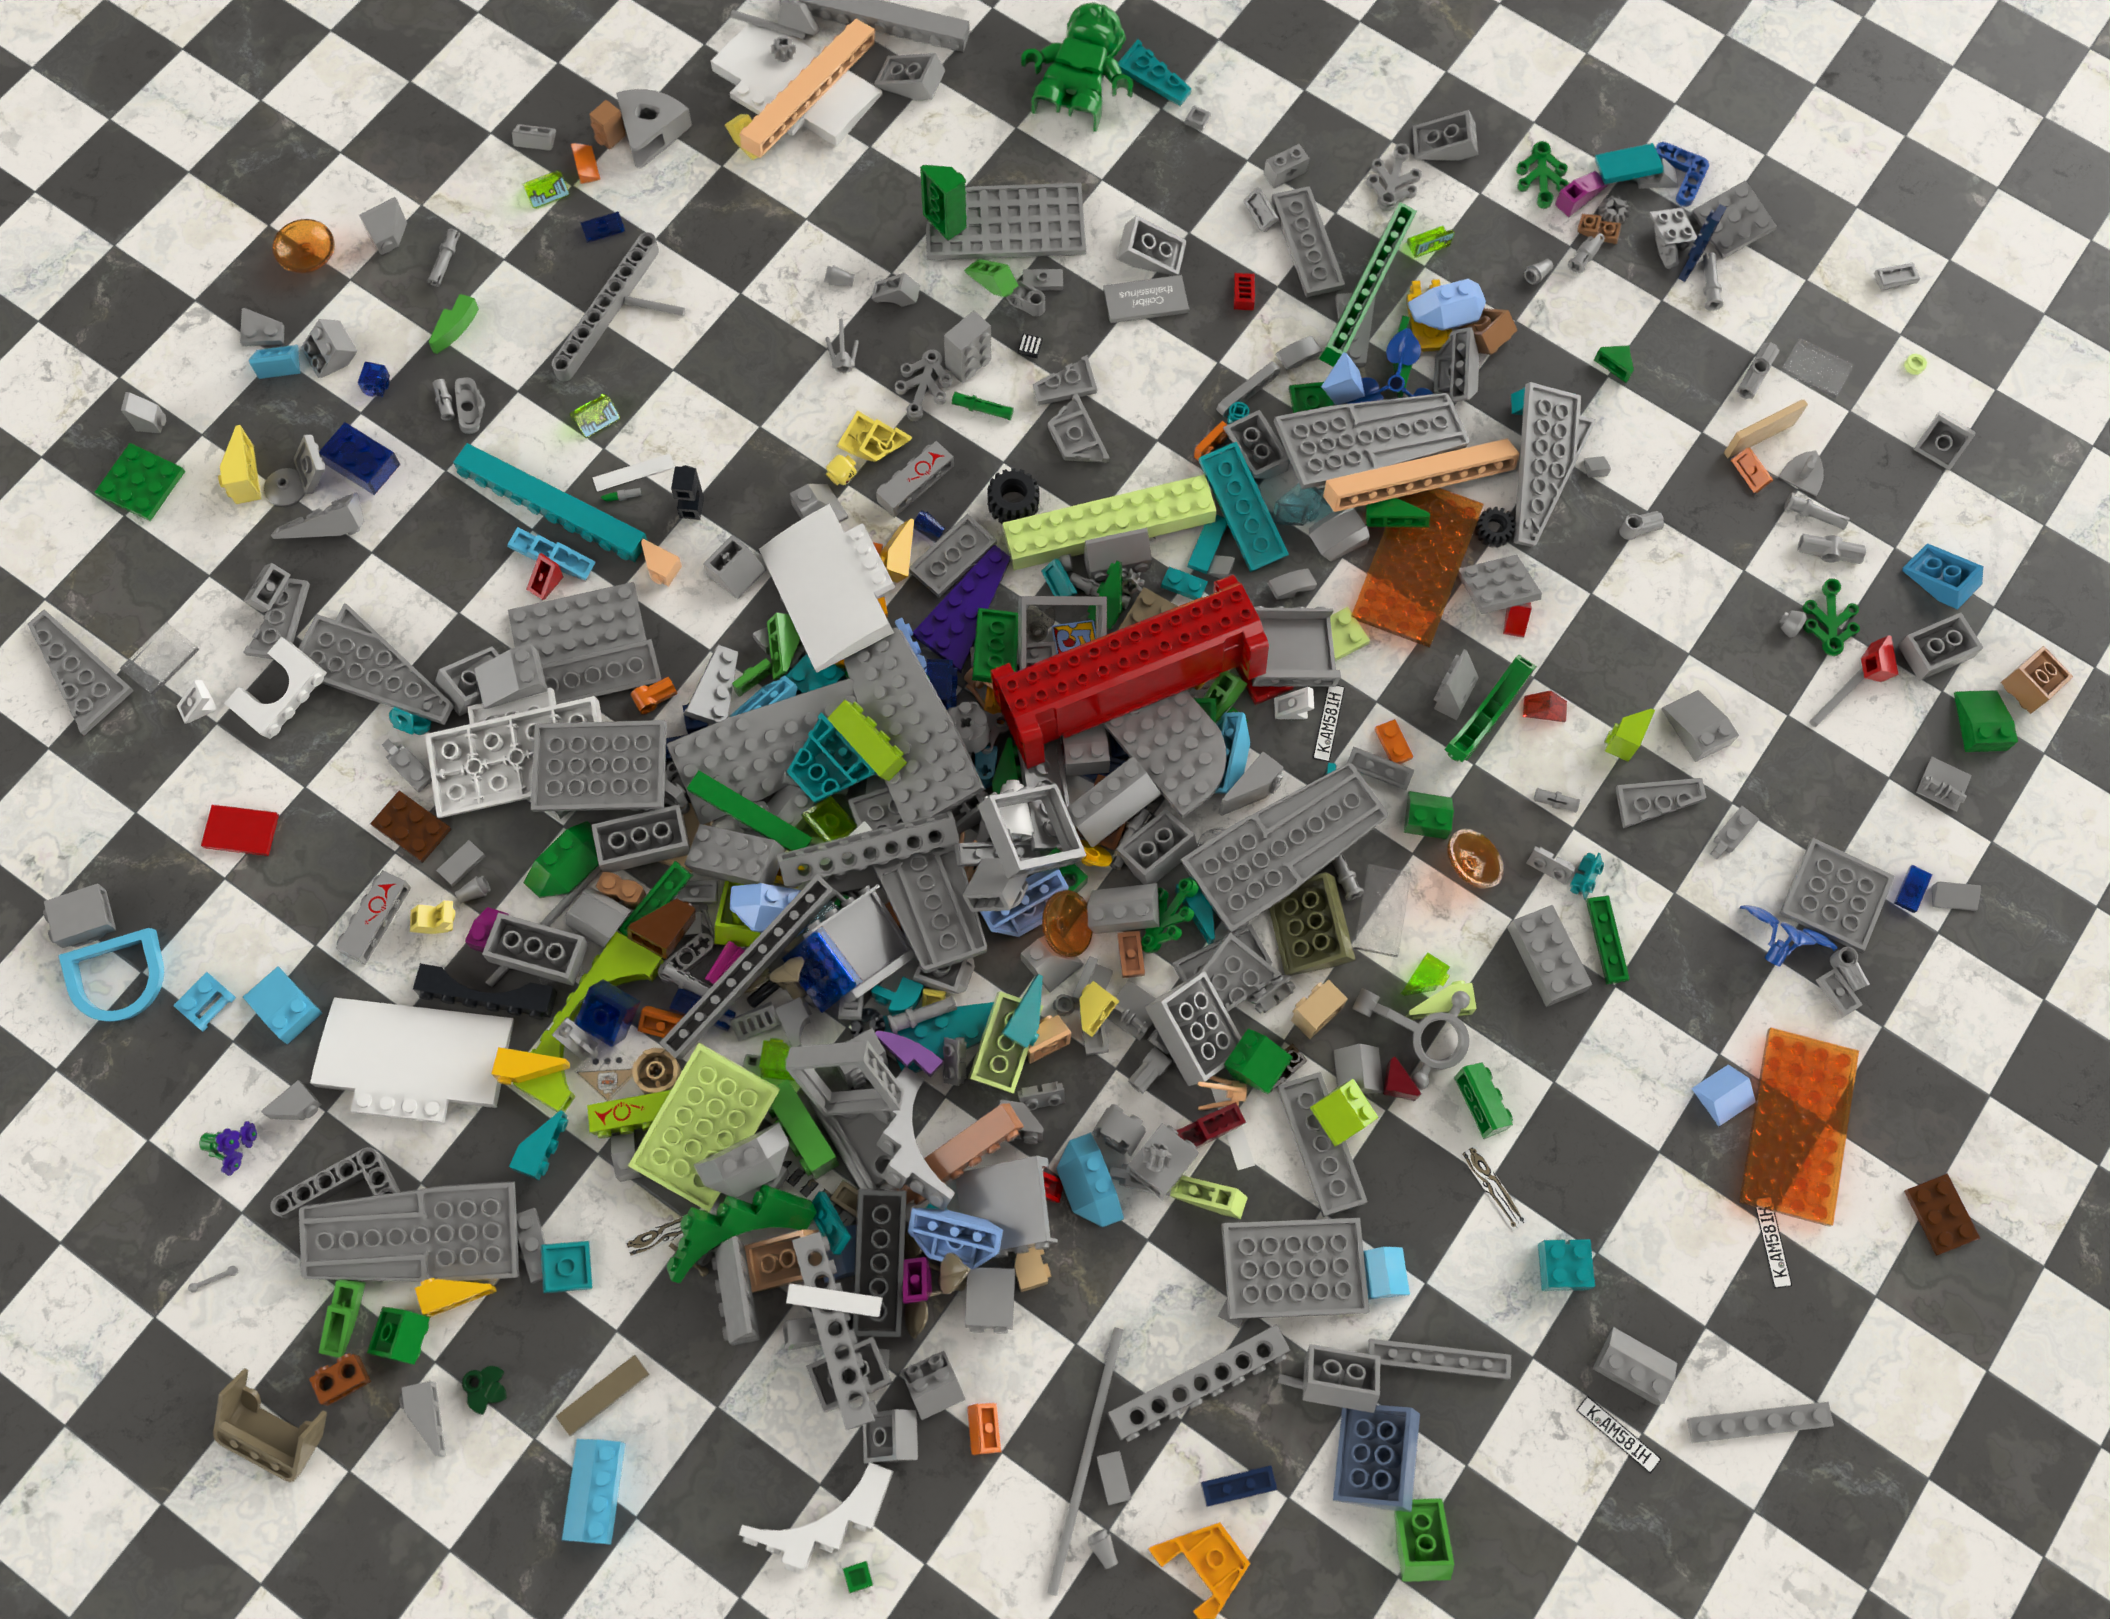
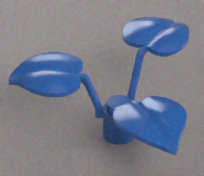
M1410 328L1397 333L1388 344L1386 351L1388 360L1391 363H1399L1396 375L1389 378L1388 385L1379 389V384L1375 379L1370 377L1361 378L1365 396L1347 402V404L1384 400L1381 392L1387 389L1393 392L1402 390L1408 397L1433 394L1429 389L1418 388L1414 395H1412L1404 388L1405 381L1400 376L1402 363L1404 365H1412L1421 355L1419 341Z
M1743 905L1739 908L1746 909L1759 920L1772 926L1771 940L1768 943L1771 947L1764 958L1776 966L1780 967L1787 955L1789 956L1796 947L1802 945H1815L1818 943L1832 948L1833 951L1838 949L1823 934L1809 928H1804L1802 931L1797 930L1792 925L1784 922L1780 925L1788 933L1789 937L1785 942L1779 939L1775 942L1777 924L1780 923L1775 916L1756 906ZM1793 940L1794 944L1790 947L1789 943Z

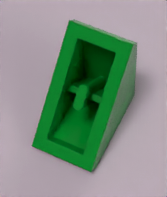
M1629 345L1601 347L1594 358L1595 362L1625 383L1629 381L1634 371Z

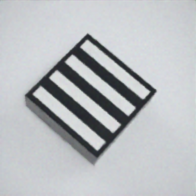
M1023 333L1018 354L1038 358L1043 338Z

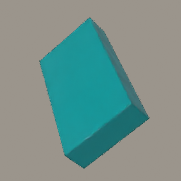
M1053 559L1041 570L1054 596H1075L1077 594L1059 559Z

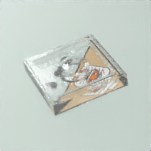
M606 1038L597 1047V1057L594 1059L586 1058L574 1072L607 1102L633 1077L632 1069L634 1062Z

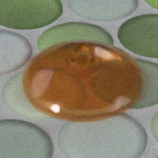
M299 219L286 224L278 231L273 241V254L277 262L283 268L296 273H307L321 268L330 260L335 248L334 237L329 228L313 219Z
M1471 829L1459 830L1450 837L1447 845L1449 861L1456 874L1463 881L1479 889L1493 888L1501 881L1504 873L1503 861L1498 850L1488 838Z
M1071 890L1058 891L1048 899L1042 916L1043 933L1048 945L1055 953L1063 957H1076L1082 954L1089 946L1093 931L1088 927V904L1080 894Z

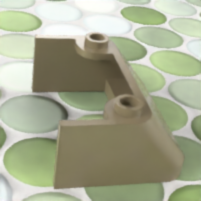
M244 1368L219 1393L213 1437L222 1447L287 1482H293L302 1473L323 1436L327 1412L322 1411L313 1422L305 1421L299 1428L260 1408V1395L255 1389L246 1386L248 1370Z

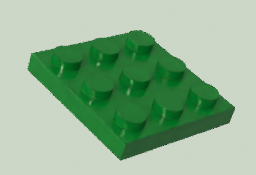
M129 443L94 493L116 506L151 521L179 482L185 470L168 460Z

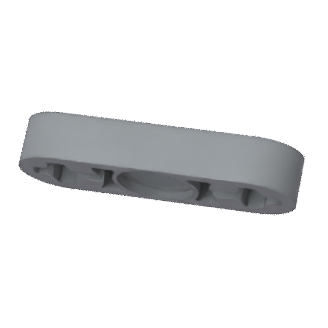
M701 933L662 963L658 968V975L661 981L666 984L674 983L661 977L667 963L676 967L673 962L677 961L679 967L682 968L681 971L686 973V971H690L705 959L715 948L713 938L707 933ZM700 941H708V948L701 947L697 950L701 946ZM693 946L700 954L699 956H696L694 950L691 949ZM685 953H690L693 956L689 964L680 962L681 956Z

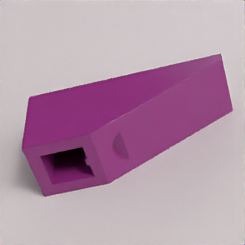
M1597 171L1591 172L1573 180L1564 187L1558 195L1555 206L1566 216L1570 217L1609 184H1604L1601 175Z

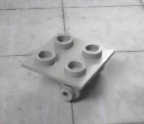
M1683 208L1649 213L1665 245L1677 244L1678 247L1686 249L1689 247V242L1696 240L1697 236Z
M1931 757L1916 793L1957 812L1960 803H1963L1967 797L1964 793L1972 775Z
M1128 980L1116 996L1119 1003L1107 1019L1140 1041L1153 1023L1145 1006L1156 998Z

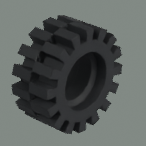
M1491 507L1487 508V511L1484 510L1475 526V533L1479 535V541L1484 539L1483 544L1486 545L1488 542L1490 543L1489 547L1492 548L1494 544H1496V548L1500 547L1501 544L1503 546L1506 545L1507 541L1509 542L1516 526V522H1513L1514 517H1509L1511 514L1509 511L1504 513V508L1498 511V507H1494L1493 510ZM1488 523H1499L1503 527V531L1500 533L1491 531L1488 528Z

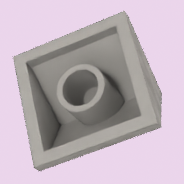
M1359 1043L1333 1051L1337 1087L1354 1079L1363 1094L1384 1092L1379 1047Z

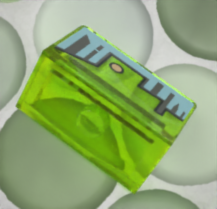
M559 170L522 183L523 189L527 193L534 209L570 195L562 173Z
M1440 226L1409 237L1407 244L1414 257L1417 258L1450 246L1454 231L1453 229L1446 231L1444 226Z
M606 394L569 413L572 421L578 425L585 438L620 419V415L610 397Z

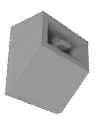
M319 319L301 346L318 378H323L348 366L357 353L342 323L338 320Z
M733 535L703 563L706 575L737 600L766 571V568L752 551Z
M1000 1100V1104L1010 1103L1024 1126L1018 1131L1019 1135L1010 1142L1015 1141V1139H1023L1024 1143L1027 1144L1042 1142L1044 1128L1027 1106L1022 1102Z
M945 1351L934 1354L901 1370L921 1420L966 1400Z

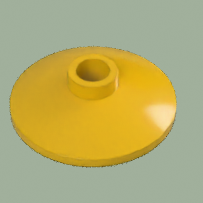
M1080 840L1087 855L1081 859L1084 865L1105 867L1111 864L1112 856L1106 849L1098 844L1092 848L1087 840Z

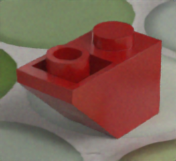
M1888 635L1870 644L1861 658L1864 678L1883 682L1899 675L1892 636Z

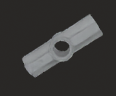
M1771 342L1763 343L1737 389L1741 397L1753 399L1780 351L1777 345Z
M1802 534L1798 543L1800 553L1821 556V559L1826 562L1841 560L1861 564L1866 555L1865 545L1844 542L1841 537L1836 535H1828L1823 538Z

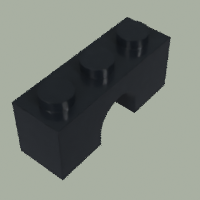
M688 465L682 467L675 466L671 491L674 499H678L677 511L679 517L700 520L704 495L697 470Z

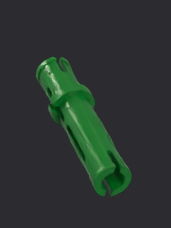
M954 392L951 403L952 405L968 408L972 412L975 410L1010 421L1014 412L1013 407L982 400L975 395L969 396Z

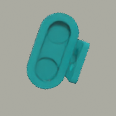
M395 707L389 712V720L393 727L411 735L414 733L423 735L431 728V720Z

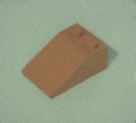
M2042 646L2000 683L2008 693L2012 694L2019 701L2020 706L2031 714L2050 700L2073 676Z

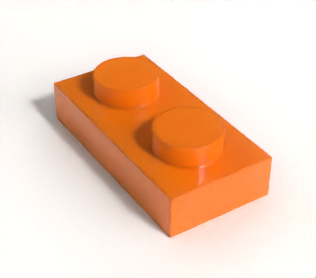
M1221 421L1195 447V459L1198 460L1199 457L1213 452L1218 444L1221 445L1227 439L1228 435L1224 430V426H1227L1224 421Z
M1747 447L1731 460L1754 493L1759 492L1773 481L1751 448Z
M1396 719L1375 727V732L1390 761L1401 764L1413 758V754Z

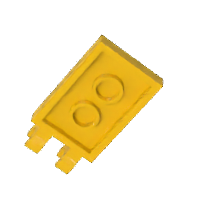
M1440 279L1431 280L1432 285H1429V290L1441 286ZM1420 280L1412 281L1410 294H1407L1406 297L1407 303L1423 294L1421 293ZM1407 305L1410 329L1419 341L1421 352L1439 351L1450 338L1449 335L1452 329L1441 331L1429 327L1422 322H1415Z

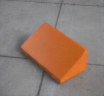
M572 143L571 147L581 184L600 180L592 146Z
M645 1006L641 1010L637 1031L664 1038L685 1015Z
M997 1403L968 1406L972 1455L1001 1452Z

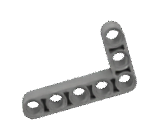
M366 1147L277 1195L271 1201L270 1208L273 1214L283 1219H290L299 1214L301 1207L318 1204L364 1178L374 1196L400 1192L381 1153L371 1147ZM370 1155H375L374 1162L366 1165V1159ZM353 1166V1173L345 1177V1170ZM384 1174V1182L376 1185L377 1177ZM331 1178L332 1184L324 1189L323 1184L325 1180ZM306 1190H310L309 1198L303 1201L302 1194ZM284 1202H288L289 1206L285 1212H281V1205Z

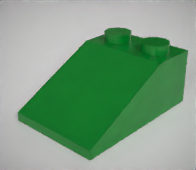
M1997 690L1954 692L1965 752L2008 751L2018 742L2014 720Z

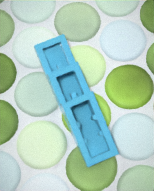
M517 527L507 545L508 548L537 561L538 555L542 553L556 562L561 572L585 581L595 565V561L559 542L555 544L538 534L534 536Z

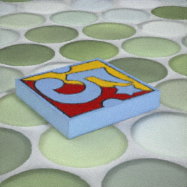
M1093 620L1052 626L1056 655L1096 639Z

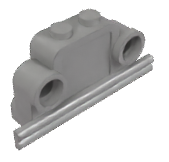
M810 1100L821 1124L859 1189H877L878 1186L887 1182L881 1176L889 1162L893 1159V1156L885 1153L876 1144L888 1125L878 1120L871 1113L824 1116Z

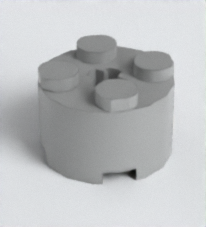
M962 702L959 706L950 710L948 714L958 729L968 753L974 751L975 754L983 750L990 740L986 713L980 707L971 705L969 702Z
M1111 1104L1100 1118L1093 1130V1134L1097 1138L1100 1135L1104 1137L1105 1144L1121 1154H1125L1127 1151V1154L1132 1156L1145 1135L1146 1128L1142 1125L1143 1121L1135 1115L1129 1117L1123 1113L1119 1106Z

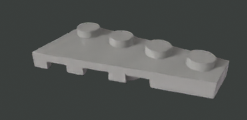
M291 578L287 580L272 608L263 617L264 621L259 630L256 629L253 634L251 644L246 646L243 651L246 656L273 659L268 652L281 637L291 643L294 642L310 586L308 581Z

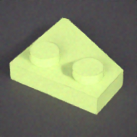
M1348 607L1331 615L1330 622L1335 661L1369 644L1370 639Z

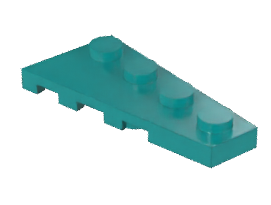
M1139 39L1135 41L1118 62L1123 74L1179 106L1191 94L1192 88L1177 74L1171 73L1163 61L1157 60L1150 49L1147 50L1142 46V42Z

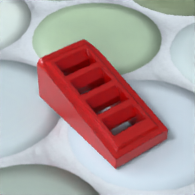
M1235 273L1234 309L1254 310L1255 274ZM1239 285H1250V287H1240Z

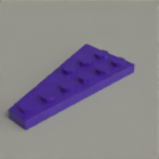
M996 545L980 559L913 631V636L960 673L970 654V647H972L975 641L978 608L989 609L1011 560V557Z

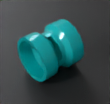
M1243 402L1233 403L1229 408L1228 425L1248 416V406Z

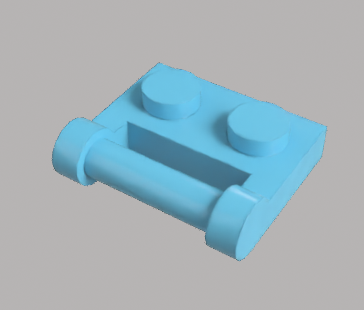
M206 972L173 1006L196 1027L204 1031L208 1027L207 1024L229 1001L232 1003L236 997ZM221 993L222 996L199 1019L197 1016Z

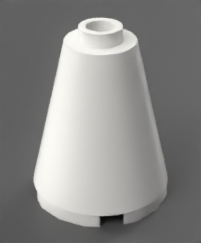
M1007 780L1006 784L1002 785L1000 794L1009 789L1018 791L1024 785L1020 784L1019 780ZM1028 802L998 808L1012 841L1021 837L1022 841L1034 839V829Z

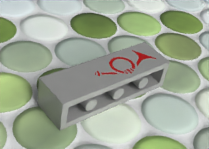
M937 441L932 445H927L917 458H912L903 470H899L893 475L889 482L879 486L876 492L877 502L895 518L954 467V456Z
M382 870L380 875L374 878L368 895L366 894L362 898L361 907L350 918L347 930L338 938L336 949L341 954L366 965L409 893L410 885L405 880Z

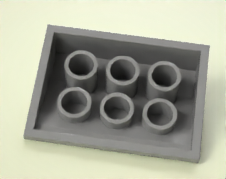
M1205 971L1193 976L1145 1006L1147 1013L1188 1086L1198 1084V1082H1205L1224 1068V1063L1241 1039L1238 1030Z
M734 1236L714 1249L715 1256H711L713 1270H718L719 1279H715L717 1294L721 1293L722 1302L719 1303L720 1316L725 1317L726 1326L722 1327L724 1340H728L731 1346L760 1340L745 1246L737 1236Z

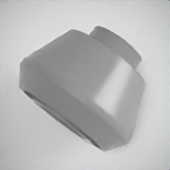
M1791 610L1789 613L1784 612L1779 623L1781 624V630L1787 637H1795L1807 619L1806 614Z

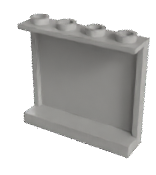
M1283 606L1274 608L1254 607L1267 637L1269 651L1266 674L1253 678V686L1336 687L1341 678L1340 670H1336L1330 622L1333 609H1326L1325 607L1305 608L1302 606L1295 608H1285Z
M879 884L872 888L867 885L858 891L859 897L854 899L851 896L841 903L843 908L838 911L836 908L832 909L824 915L826 917L824 921L820 922L819 919L807 926L809 931L803 934V937L847 1003L859 998L916 957L907 938L875 892L880 887Z
M1032 1156L964 1171V1174L956 1179L960 1213L987 1219L1003 1230L999 1254L994 1256V1258L1007 1257L1008 1252L1012 1251L1015 1254L1029 1252L1028 1248L1033 1247L1036 1250L1050 1248L1049 1244L1058 1243V1239L1050 1237L1042 1169L1049 1167L1048 1158Z

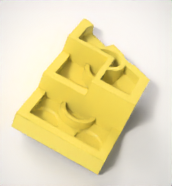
M857 410L837 447L859 458L877 462L908 443L912 437L897 427L893 429L878 419L874 421Z

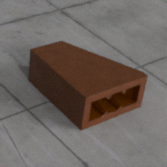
M676 898L631 923L628 926V939L667 959L696 920V908L691 903Z

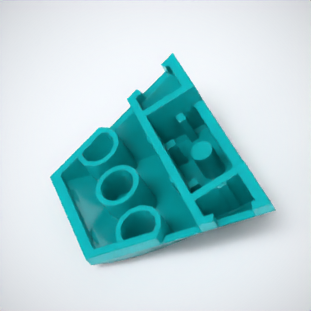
M822 712L818 716L819 720L815 727L808 733L809 737L804 746L799 749L787 770L791 778L814 803L876 774Z

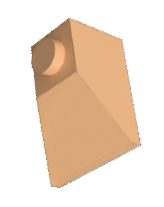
M1049 1015L1040 1020L1039 1029L1036 1032L1039 1034V1037L1033 1046H1029L1028 1061L1031 1064L1070 1044L1071 1031L1059 1015L1055 1017Z

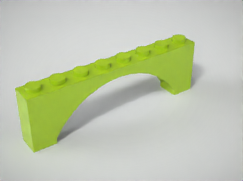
M616 931L605 945L603 952L596 955L593 959L590 971L584 973L581 977L577 990L570 993L564 1009L557 1012L551 1028L542 1034L538 1047L530 1053L564 1058L565 1046L552 1034L565 1018L568 1017L574 1022L578 1014L592 999L612 987L638 980L653 982L658 975L659 966L664 963L663 959ZM564 1070L521 1083L513 1082L517 1089L555 1112L560 1110L566 1112L576 1097L568 1087Z

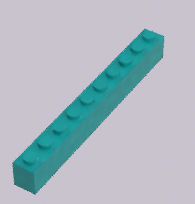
M466 443L453 462L457 473L461 477L474 480L482 488L488 487L500 497H503V495L508 497L514 504L527 507L535 515L541 514L553 524L559 523L568 532H576L586 541L598 543L602 549L617 553L623 560L627 561L629 559L636 562L643 551L641 541L643 539L647 540L644 532Z

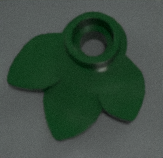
M487 1366L481 1371L472 1370L464 1375L462 1388L468 1393L467 1404L477 1414L483 1415L485 1413L488 1402L499 1403L506 1400V1390L498 1382L504 1374L501 1368ZM474 1378H477L479 1381L476 1387L471 1386V1381Z

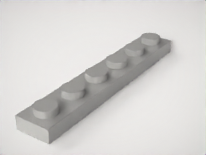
M1369 1339L1368 1354L1380 1356V1365L1505 1380L1511 1379V1355L1378 1339Z
M1829 1402L1687 1418L1692 1443L1834 1426Z

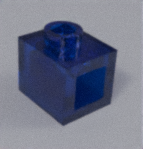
M365 361L357 383L364 394L371 397L375 395L383 397L385 390L389 387L390 375L385 365Z

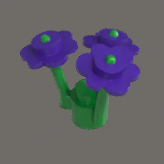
M245 1121L244 1126L240 1128V1132L236 1130L231 1131V1129L226 1128L223 1132H217L216 1134L204 1133L200 1138L199 1146L201 1150L208 1151L210 1157L221 1160L223 1165L221 1172L231 1176L239 1169L243 1158L241 1152L234 1150L240 1146L239 1137H242V1145H245L246 1148H251L253 1141L256 1140L257 1131L254 1123Z

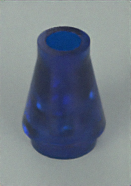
M921 510L914 520V525L917 526L916 529L934 535L937 538H940L945 530V527L928 511Z

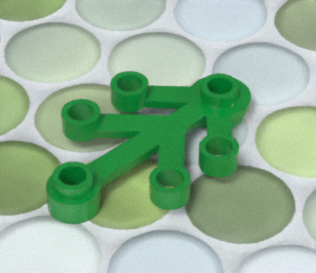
M1539 141L1532 147V154L1526 160L1518 163L1516 172L1519 175L1527 174L1529 166L1537 160L1538 167L1525 178H1521L1517 188L1519 191L1525 192L1530 184L1539 177L1540 193L1536 202L1539 208L1546 209L1551 206L1554 199L1553 194L1548 191L1547 178L1556 184V190L1560 193L1564 188L1560 185L1566 187L1569 184L1567 180L1561 178L1566 174L1568 166L1565 163H1561L1551 154V147L1547 142ZM1546 161L1555 167V172L1546 166Z
M1834 578L1826 580L1822 586V592L1826 596L1827 615L1817 606L1814 600H1807L1802 606L1806 614H1813L1828 629V634H1826L1814 619H1808L1803 625L1805 632L1814 633L1823 642L1822 648L1830 656L1840 655L1844 650V642L1860 631V626L1855 622H1851L1846 626L1845 631L1837 636V628L1848 618L1856 616L1859 612V607L1854 603H1850L1837 617L1836 595L1841 590V583ZM1807 605H1811L1813 609H1809ZM1849 608H1852L1854 613L1850 612ZM1850 627H1853L1855 632L1851 631Z
M1191 878L1182 879L1178 884L1180 891L1168 909V891L1161 887L1158 888L1160 927L1146 928V934L1141 940L1144 952L1156 953L1161 948L1162 943L1178 940L1181 937L1182 930L1175 926V924L1191 921L1194 917V911L1184 906L1178 914H1175L1185 897L1190 898L1197 894L1199 885ZM1166 927H1169L1166 933H1162Z

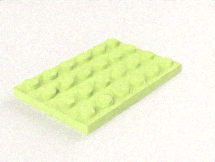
M698 1043L628 1166L710 1212L721 1192L704 1186L694 1164L754 1135L779 1093L780 1088L703 1044Z

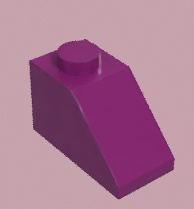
M487 907L473 921L465 940L467 945L471 949L483 953L498 913L509 914Z
M927 1257L905 1259L903 1265V1302L927 1301L932 1293V1272Z

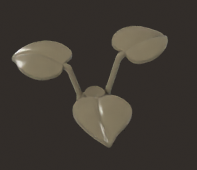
M805 930L794 938L784 949L786 952H790L791 959L786 961L781 967L776 968L772 973H768L769 968L767 967L744 993L758 989L766 979H770L772 982L777 983L782 990L786 989L793 1000L806 995L808 989L801 980L802 975L800 974L804 959L802 957H795V953L809 945L803 937V934L809 930Z
M907 1229L904 1240V1260L920 1258L919 1255L922 1249L915 1239L911 1237ZM948 1253L942 1260L941 1267L929 1263L930 1268L941 1272L938 1278L941 1290L933 1291L930 1297L950 1294L953 1291H963L966 1288V1275L969 1273L970 1268L956 1254ZM925 1301L907 1303L905 1308L907 1330L912 1338L917 1339V1335L924 1329L928 1319V1307Z

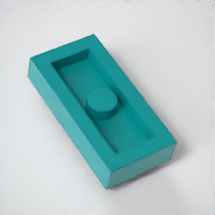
M1169 566L1161 583V588L1196 600L1203 596L1208 581Z

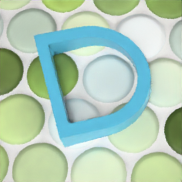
M146 928L58 955L71 1001L83 1014L96 1020L117 1022L139 1015L153 1003L163 984L164 964L156 929ZM142 943L149 969L148 982L142 995L130 1006L116 1011H105L92 1004L84 992L79 962Z

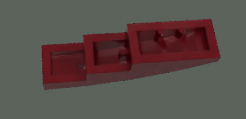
M1235 1102L1199 1118L1194 1123L1176 1131L1178 1136L1184 1141L1189 1140L1196 1148H1199L1244 1125L1246 1120Z

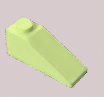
M1465 981L1452 982V985H1449L1411 1009L1405 1017L1411 1020H1418L1435 1012L1449 1013L1453 1006L1452 996L1457 991L1466 992L1470 998L1469 1005L1461 1009L1458 1016L1472 1015L1477 1009L1473 984L1465 983Z
M1182 1176L1175 1186L1172 1187L1170 1193L1172 1198L1237 1219H1241L1248 1198L1236 1188L1187 1176Z

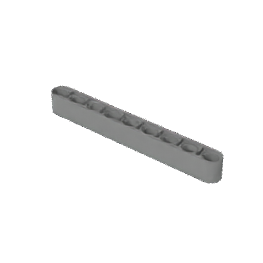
M645 232L637 238L553 358L552 368L559 381H568L574 376L624 304L625 297H629L658 255L659 249L656 237L652 233Z

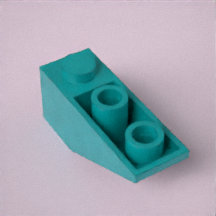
M561 1110L518 1145L509 1165L513 1171L540 1180L541 1175L544 1176L549 1167V1157L556 1152L559 1144L557 1139L560 1132L563 1133L568 1124V1116L565 1112Z

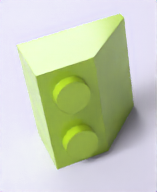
M1651 708L1623 717L1619 724L1615 723L1605 738L1604 743H1607L1605 752L1629 762L1640 747L1655 710Z
M1354 1079L1335 1088L1310 1107L1334 1146L1347 1140L1378 1118Z

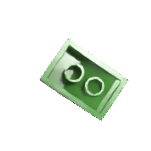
M1442 1498L1413 1499L1412 1512L1394 1510L1402 1582L1451 1580L1454 1559Z

